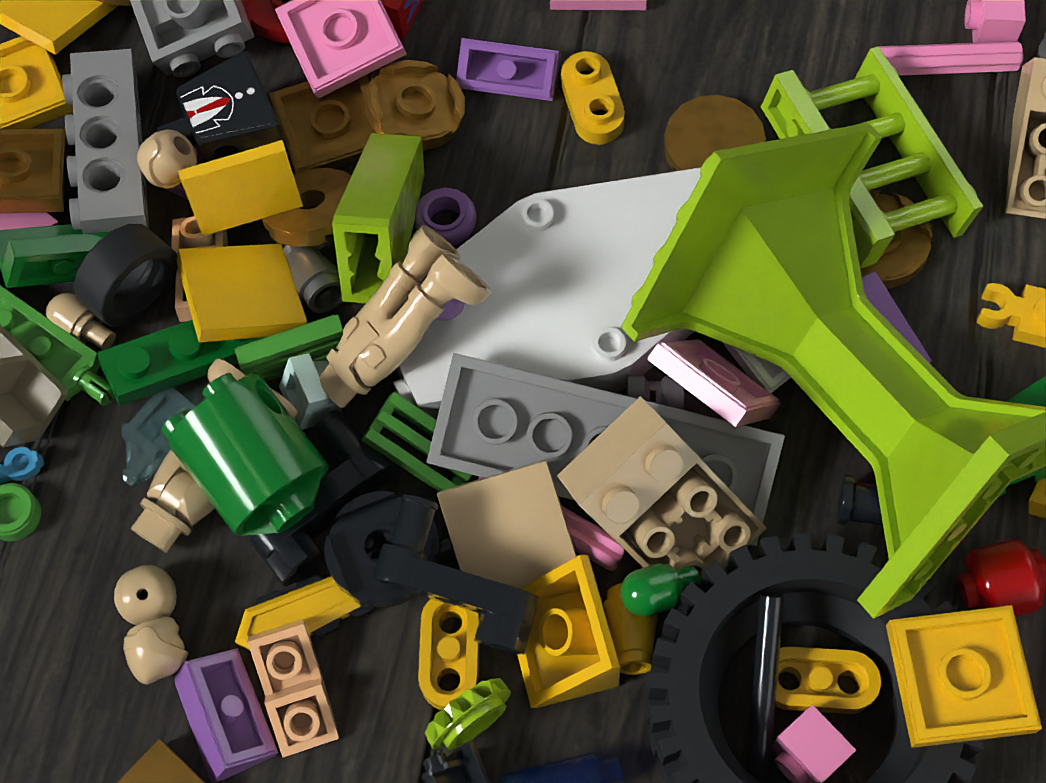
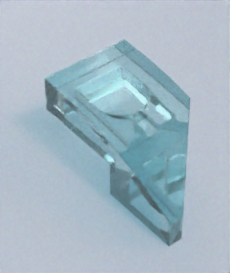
M173 387L155 393L130 423L122 424V438L126 440L127 469L123 470V480L133 488H137L154 475L171 450L168 445V439L161 431L164 423L177 413L186 409L191 411L196 407Z

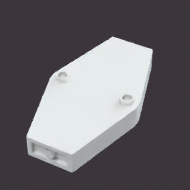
M701 167L540 192L514 203L456 249L461 256L458 261L471 269L486 283L491 290L490 295L479 305L465 303L463 311L452 320L439 321L434 319L413 352L396 368L400 377L399 380L393 382L396 393L437 420L453 353L614 393L626 389L627 375H644L655 366L647 358L657 343L684 341L695 332L689 329H678L634 342L621 328V325L632 306L631 300L633 295L643 286L654 265L653 258L656 252L665 244L677 222L676 215L678 210L688 201L701 176Z

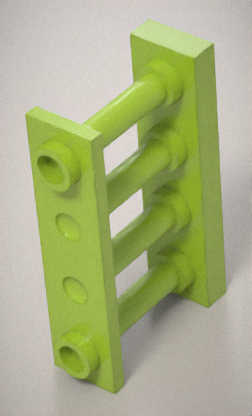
M879 46L870 48L855 79L809 92L803 87L793 70L774 76L761 109L780 139L832 130L828 127L818 110L864 98L877 119L860 124L869 123L883 138L889 136L902 156V159L862 170L851 188L849 206L860 269L878 262L895 236L894 232L941 218L953 238L964 234L983 205L978 199L975 189L967 182L902 83L897 70L889 63ZM915 177L928 197L927 200L884 213L879 209L868 190Z

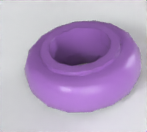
M440 188L425 194L417 203L414 225L416 231L422 225L430 227L452 246H455L466 240L475 229L477 214L474 203L466 194L457 189ZM440 210H453L460 215L455 222L449 225H437L431 221L432 216Z

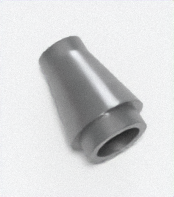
M285 245L283 252L286 256L301 304L304 307L310 308L315 313L329 312L338 307L343 302L338 268L313 246L293 247Z

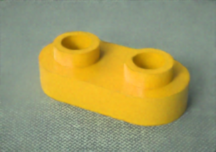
M585 51L571 55L562 66L561 85L576 132L584 141L591 144L603 145L610 143L621 135L624 128L625 115L624 106L610 66L605 58L594 52ZM589 71V72H592V73H591V74L584 75V74H581L580 72ZM604 110L607 113L604 115H595L592 112Z
M430 599L424 606L421 614L418 681L428 703L439 710H443L449 705L451 700L456 699L466 689L470 690L479 683L480 643L475 642L474 639L480 619L476 612ZM456 617L462 621L461 628L452 634L442 631L441 625L444 620ZM448 673H453L460 677L458 687L452 691H445L439 687L440 679Z
M806 647L780 648L778 675L789 672L794 674L799 682L797 689L787 690L777 680L775 706L780 709L806 711L813 704L819 712L856 714L867 709L880 692L881 675L879 669L872 659L861 652ZM841 676L853 678L857 684V692L853 694L843 692L838 686V678Z

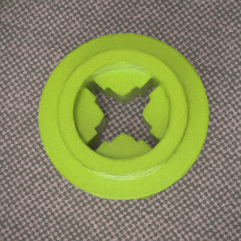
M501 678L480 681L475 687L470 690L466 689L462 695L451 700L448 706L436 713L434 720L428 724L425 731L427 740L433 750H441L446 747L448 750H454L480 735L503 714L507 707L505 702L508 700L511 691Z

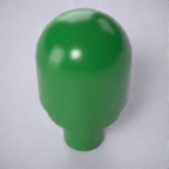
M660 563L635 570L626 576L621 585L620 596L622 603L628 611L642 617L670 610L680 603L681 593L691 581L699 587V574L691 565L675 570L669 564L662 565Z

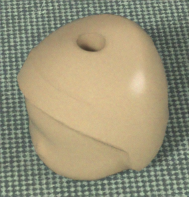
M174 130L155 132L141 144L137 152L138 165L151 184L165 189L173 188L181 183L178 170L197 165L196 148L184 135Z
M142 565L127 571L118 580L114 591V602L118 612L126 621L134 625L152 619L169 617L174 610L177 598L173 580L163 569L155 565ZM142 590H147L148 597L145 600H140Z
M167 616L142 622L131 628L124 638L123 650L127 664L132 674L142 684L148 685L161 678L173 675L182 667L187 659L188 652L185 651L184 643L178 634L179 626L173 618Z

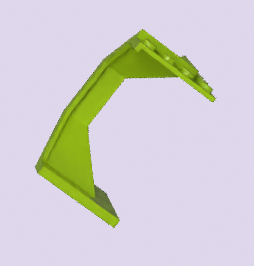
M869 123L714 151L703 163L700 169L701 176L688 201L678 210L676 215L677 222L665 244L656 252L653 258L654 265L643 286L633 295L631 300L632 306L621 328L634 342L678 329H689L778 365L789 374L865 457L875 473L889 561L857 599L869 615L875 619L913 599L1012 481L1046 466V407L967 397L960 394L867 299L863 289L849 206V195L853 184L883 137Z

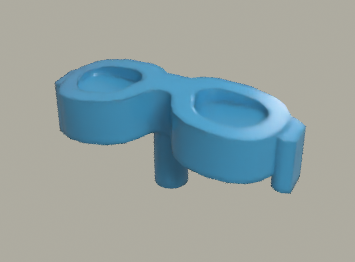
M18 447L11 450L5 457L4 465L0 464V485L11 480L22 481L37 475L41 467L45 465L43 457L37 451H31L27 447Z

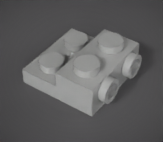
M130 0L150 58L167 76L171 74L175 77L193 75L201 68L200 61L216 54L221 58L233 57L245 49V41L255 37L241 0Z

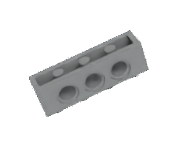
M121 49L70 53L71 74L62 75L66 104H73V114L65 115L67 141L69 145H75L76 156H67L71 187H78V198L69 199L73 230L82 229L83 234L110 232L129 223L143 224L149 229L146 179L137 162V152L143 142L138 80L132 50Z

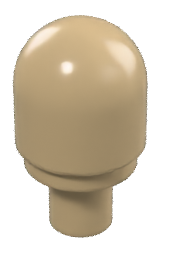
M62 293L55 296L49 302L46 309V318L83 344L90 341L101 350H106L115 341L116 333L102 325V320L77 299L76 294Z

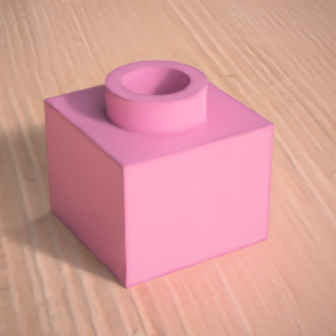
M1024 0L967 1L964 23L965 29H972L973 43L1018 40L1026 22Z
M813 704L785 729L772 745V750L778 755L774 762L791 783H824L856 751Z

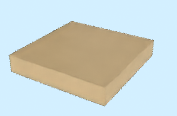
M547 459L437 493L460 570L515 588H522L577 556Z

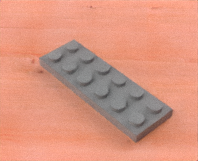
M453 353L426 463L485 478L547 459L558 496L575 500L557 475L638 398ZM646 401L763 523L785 436L746 425L734 427L726 420ZM759 536L751 543V545L757 546Z

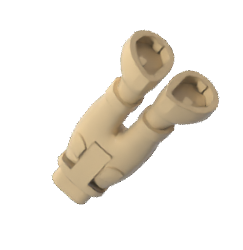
M422 225L413 234L404 262H396L389 271L390 275L358 314L352 317L345 325L341 340L336 347L338 352L331 349L327 355L330 364L319 375L320 383L328 397L341 408H344L357 393L366 395L371 390L370 386H374L406 360L419 344L432 321L437 319L445 310L443 304L450 300H459L469 305H479L491 293L490 288L477 274L458 261L461 258L458 251L430 227Z
M216 359L212 363L207 374L210 383L226 373H231L236 381L246 376L233 365L221 359ZM271 389L292 418L295 419L299 413L298 410L286 398ZM172 450L169 451L161 463L147 492V497L155 503L146 498L141 501L140 505L144 508V511L130 529L167 553L180 533L188 536L193 530L192 526L215 508Z

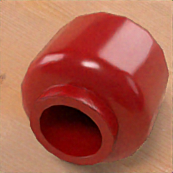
M1010 539L971 550L965 558V573L956 576L962 601L967 609L972 607L986 609L1012 605L1015 617L1036 612L1043 605L1044 594H1046V563L1041 553L1036 548L1029 549L1023 542L1017 539Z

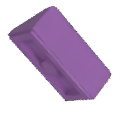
M462 38L456 81L461 89L553 101L562 53L556 50Z
M238 648L184 662L175 675L174 682L211 782L215 783L227 779L275 757L278 754V750Z

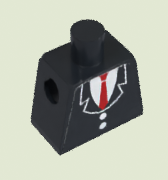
M247 50L179 86L176 94L185 117L157 127L158 132L162 130L177 131L184 135L193 146L198 145L205 163L281 140L284 143L286 152H289L280 123Z

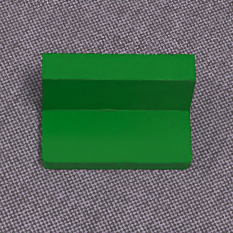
M72 224L0 230V269L6 288L74 282L77 271L85 256L99 240L110 232L83 234L82 229L73 230Z

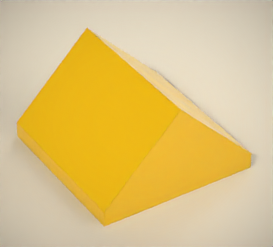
M282 140L178 170L180 180L202 236L303 207Z
M580 554L520 588L540 597L525 654H517L531 708H540L619 687L620 665L588 555Z

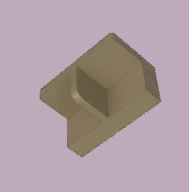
M0 325V445L4 448L40 440L67 397L68 389Z

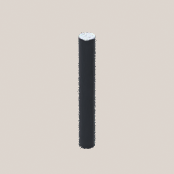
M760 593L746 763V771L755 776L770 775L784 605V596L775 593Z

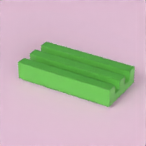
M332 315L239 346L234 350L244 375L253 373L262 377L267 382L283 376L290 357L309 353L312 361H328L327 355L331 349L338 352L336 347L343 335V327L339 316Z
M395 391L390 394L361 440L438 492L462 485L468 481L472 474L446 468L455 474L451 481L380 434L382 428L385 427L426 456L429 454L431 442L391 414L393 411L431 437H433L437 420Z

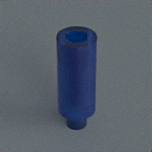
M591 752L503 774L501 779L502 783H614L624 780L618 756L597 761L595 753Z

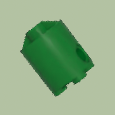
M231 373L223 374L204 388L202 392L206 398L191 411L189 409L183 410L164 423L161 431L168 439L169 447L235 535L283 532L298 523L315 507L314 502L320 481L327 474L329 465L262 377L251 373L236 381Z

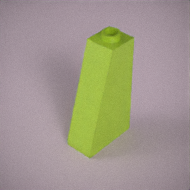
M371 133L332 221L343 302L367 303L390 275L389 271L396 262L400 261L403 263L407 256L415 221L416 206L419 202L425 175L422 136Z

